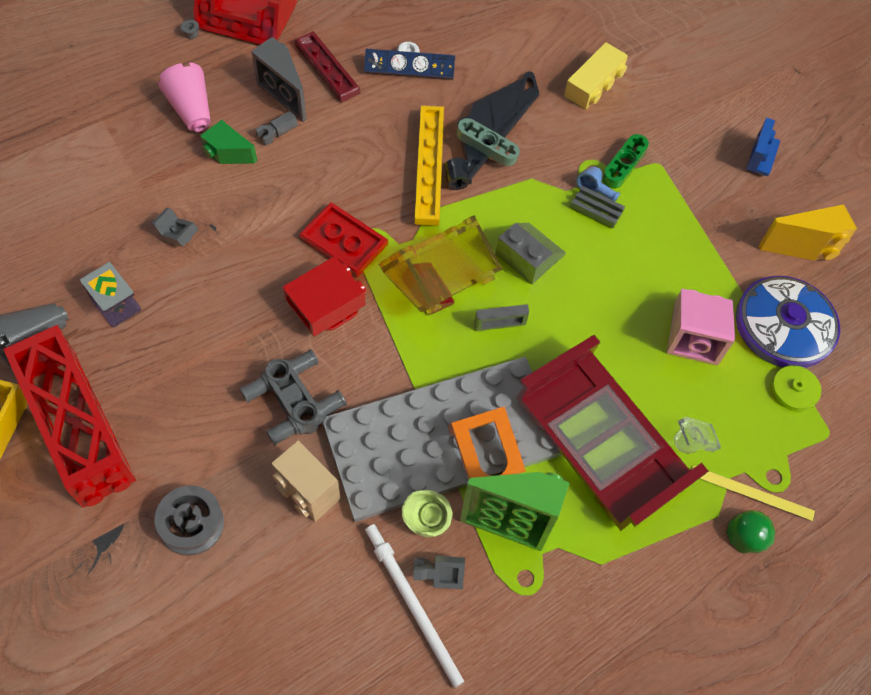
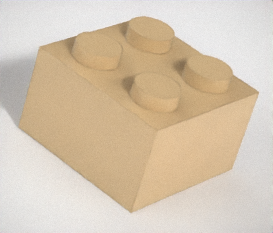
M299 441L294 443L271 463L275 473L272 477L277 482L276 488L285 498L290 496L296 502L294 506L304 518L310 516L316 522L340 500L338 480Z

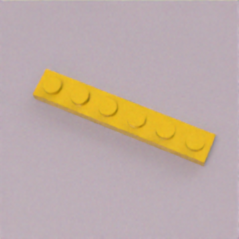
M421 106L415 206L416 225L439 226L444 107Z

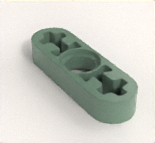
M465 118L459 122L456 131L459 140L502 165L512 166L517 162L520 149L515 143L473 119ZM489 139L494 144L486 145L482 142V140Z

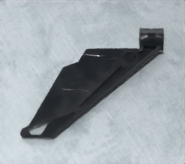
M526 72L524 78L473 103L471 113L461 118L458 124L462 119H473L506 138L539 97L534 73ZM526 81L531 82L532 87L524 92ZM489 139L482 140V142L486 145L494 144ZM462 141L464 159L452 158L446 161L444 165L448 186L452 190L465 189L469 184H472V178L489 159L487 155Z

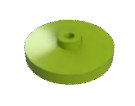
M786 366L780 369L772 380V391L775 398L781 405L790 410H808L821 397L819 380L811 371L804 367Z

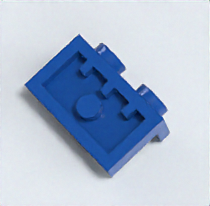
M766 117L757 134L746 167L747 170L769 176L780 144V140L774 138L776 131L772 130L775 120Z

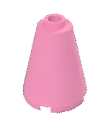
M181 63L167 68L159 76L161 79L157 83L159 89L189 130L195 132L205 131L210 125L211 120L202 68L195 63H189L190 66L183 67Z

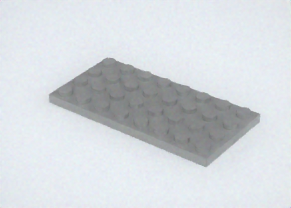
M526 357L326 416L323 426L354 523L403 507L407 497L418 490H433L444 494L467 486L468 478L454 435L450 436L447 427L452 422L505 406L525 467L562 456L544 431L540 430L516 399L523 387L520 384V380L532 373ZM495 423L469 430L483 472L490 476L502 474L506 469L507 461Z

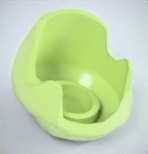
M415 491L404 502L402 518L405 524L420 536H438L446 531L451 524L453 513L450 503L445 496L436 491Z

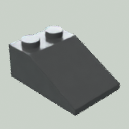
M271 37L251 51L257 85L304 122L307 118L303 86L289 49L284 43H280Z

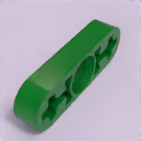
M634 134L625 142L605 169L603 182L606 186L619 188L623 185L646 154L649 141L645 136ZM639 145L635 152L632 151L633 146ZM628 158L632 161V163L624 164L620 161V159ZM617 170L620 171L618 176L615 178L611 177L614 176Z

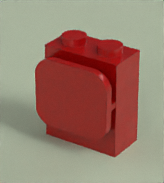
M336 256L282 287L285 301L313 337L323 331H332L353 319L358 314L359 309L366 305L365 294L367 292L361 281H356L351 276L352 273L345 262L341 263Z

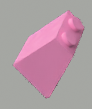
M681 289L674 303L667 354L719 365L735 340L733 300L725 299L718 295L712 296L699 293L691 289Z

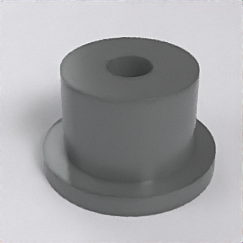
M186 20L181 24V30L185 33V37L188 39L198 37L199 24L195 20Z

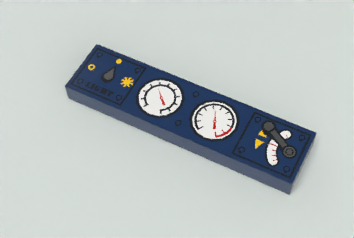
M379 49L365 50L364 73L454 80L455 55Z

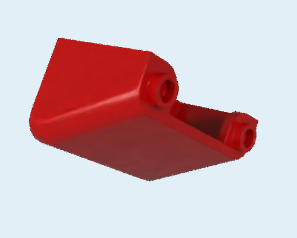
M194 0V20L199 24V28L241 40L262 44L273 37L278 41L298 0Z

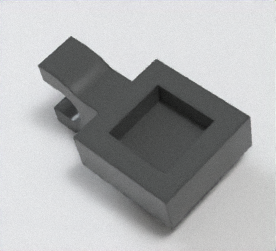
M435 555V563H431L425 558L415 557L413 580L431 579L433 580V588L463 590L465 557Z

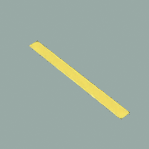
M710 471L700 478L813 521L815 511Z

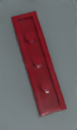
M314 31L295 39V46L341 103L360 94V87Z

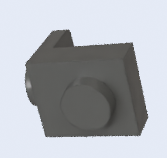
M165 208L152 222V226L164 242L181 247L190 242L192 236L199 230L194 222L179 219L171 208Z

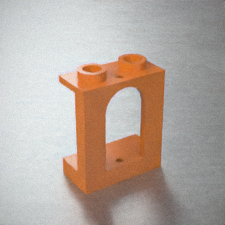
M505 406L452 422L447 426L450 436L454 435L468 481L470 478L490 476L483 472L480 467L469 430L495 423L507 461L506 469L500 475L519 474L526 471Z

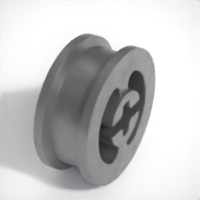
M183 486L171 491L161 500L155 513V527L162 541L171 551L180 555L192 556L201 554L216 544L223 532L224 516L216 497L210 491L199 486ZM190 504L206 507L210 511L209 516L203 517L199 507L195 505L194 509H192ZM176 524L184 536L187 531L189 537L183 538L174 535L170 530L171 525Z

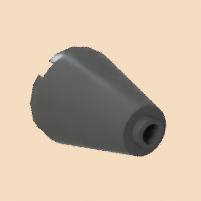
M55 303L0 314V355L9 367L11 365L3 349L55 325H58L63 330L67 326L66 321L69 320L65 309L62 306L58 307Z

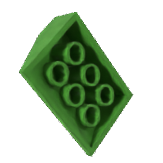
M542 472L470 478L467 484L460 522L542 551L559 517L569 482L564 481L561 476L550 472L545 474Z

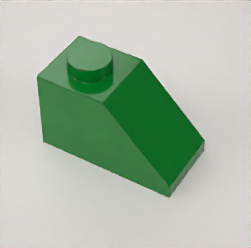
M220 120L200 135L203 145L202 151L208 158H213L219 164H254L257 162L255 146L223 120Z

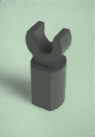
M289 111L271 121L269 125L259 126L256 129V135L258 138L266 135L263 137L264 145H269L276 136L280 137L297 127V119Z

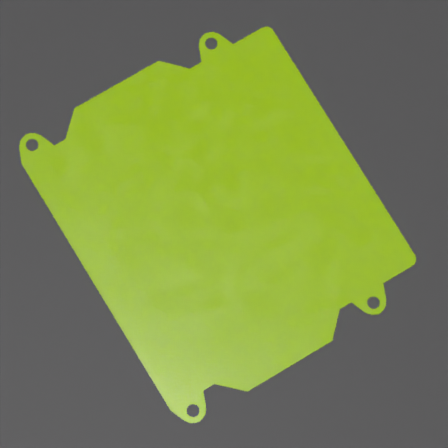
M586 160L580 165L578 174L588 166L598 167L602 171L601 183L604 184L603 175L607 167L604 163L597 160ZM652 163L636 168L621 187L610 188L620 193L615 202L625 206L624 212L614 228L570 207L571 202L580 191L579 187L565 191L534 179H528L440 207L439 226L421 225L414 239L402 244H398L385 231L372 228L387 238L389 244L363 272L415 390L526 357L532 372L590 336L595 335L601 343L593 354L690 470L693 469V466H697L702 462L708 471L730 479L746 473L762 488L770 492H783L790 485L791 480L787 455L824 441L830 435L828 426L815 406L805 411H794L781 405L775 398L772 391V380L783 367L773 365L760 358L742 339L736 324V308L743 292L668 173L660 164ZM615 173L614 176H611V177L615 178V177L618 176L619 174H616V173ZM580 201L581 203H583V204H585V205H587V206H589V207L592 208V206H590V205H588V204H586V203ZM515 223H530L566 252L556 264L533 284L496 255L498 237ZM431 264L455 303L434 314L427 315L404 280V275L412 265ZM681 289H691L699 293L712 296L718 295L725 299L733 300L735 340L719 365L667 354L674 303ZM528 304L529 316L526 325L476 331L475 329L476 310ZM602 397L560 425L559 428L578 450L622 420V417L608 400ZM627 426L583 458L603 481L647 450V448L631 428ZM562 455L525 467L526 471L522 472L555 473L561 476L564 481L569 482L559 517L542 551L476 528V531L495 574L512 591L519 595L528 596L535 594L542 587L544 579V553L559 548L603 565L719 517L727 489L703 479H698L636 527L631 523L620 531ZM777 470L782 476L781 483L777 485L771 484L766 478L767 471ZM467 486L459 489L463 501ZM522 570H528L534 575V582L529 587H523L518 583L517 575Z

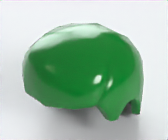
M756 510L743 511L735 515L728 522L727 535L730 543L741 553L759 554L774 544L776 531L773 522L763 512Z

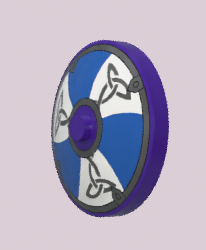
M769 276L754 282L744 292L736 308L737 328L746 345L760 358L779 367L801 366L809 368L815 366L829 356L835 349L840 337L838 314L829 299L813 285L794 277Z

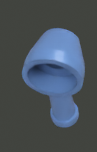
M593 166L585 169L577 177L576 181L579 188L584 186L592 191L599 192L613 201H616L620 195L619 192H615L601 183L602 171L598 167Z

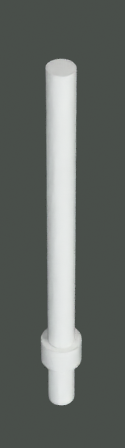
M375 524L367 527L365 531L375 547L374 553L379 562L384 563L454 688L458 687L465 681L394 559L392 547L389 542L385 543Z

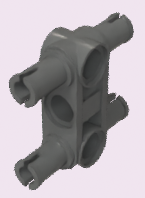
M312 349L292 360H272L268 363L266 369L261 372L259 378L239 388L247 403L268 391L272 392L286 413L287 420L266 430L274 446L294 434L314 433L320 424L325 421L327 415L347 405L345 398L339 390H336L320 401L314 400L300 380L298 374L319 364ZM279 373L285 374V375H284L283 377H281V378H274V376H275L276 374H279ZM304 415L313 416L308 421H303L300 419Z

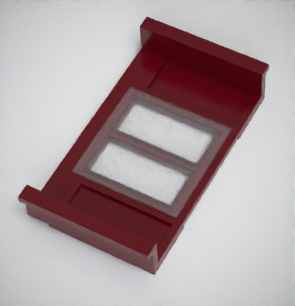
M592 335L521 379L520 384L523 387L516 399L589 488L596 501L618 529L622 531L631 523L636 527L709 471L702 462L692 470L685 465L593 354L601 342L595 335Z

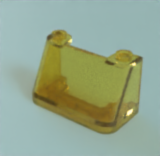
M475 215L463 220L457 226H452L442 233L414 246L409 245L378 263L385 276L420 312L426 310L427 314L442 308L440 302L478 282H481L483 286L495 280L494 274L503 270Z

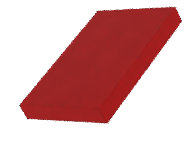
M332 202L299 234L300 240L328 259L336 256L341 263L345 262L352 275L357 278L389 244L387 238Z

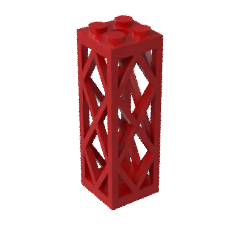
M58 325L3 349L65 489L82 508L97 505L104 497L114 492H122L137 481L74 349ZM64 366L66 367L65 371H63L58 367ZM46 373L43 389H40L35 385L33 379ZM54 374L63 379L60 398L50 394ZM71 384L80 388L76 408L68 404ZM48 402L56 405L58 408L55 409L54 407L48 405ZM86 403L93 417L84 412ZM66 411H67L68 413L74 415L75 417L72 418V417L66 415V414H65ZM49 414L55 416L54 425ZM82 420L94 426V429L83 424ZM64 422L73 426L68 449L63 447L60 440ZM80 430L92 436L88 460L76 454ZM101 441L107 445L106 456L97 461Z

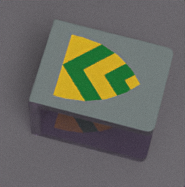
M110 262L80 279L89 298L111 327L118 326L141 311V307L133 298L134 292Z

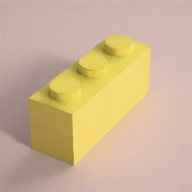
M606 42L567 80L564 97L585 110L592 103L596 104L602 93L612 87L617 77L621 78L625 73L628 55Z

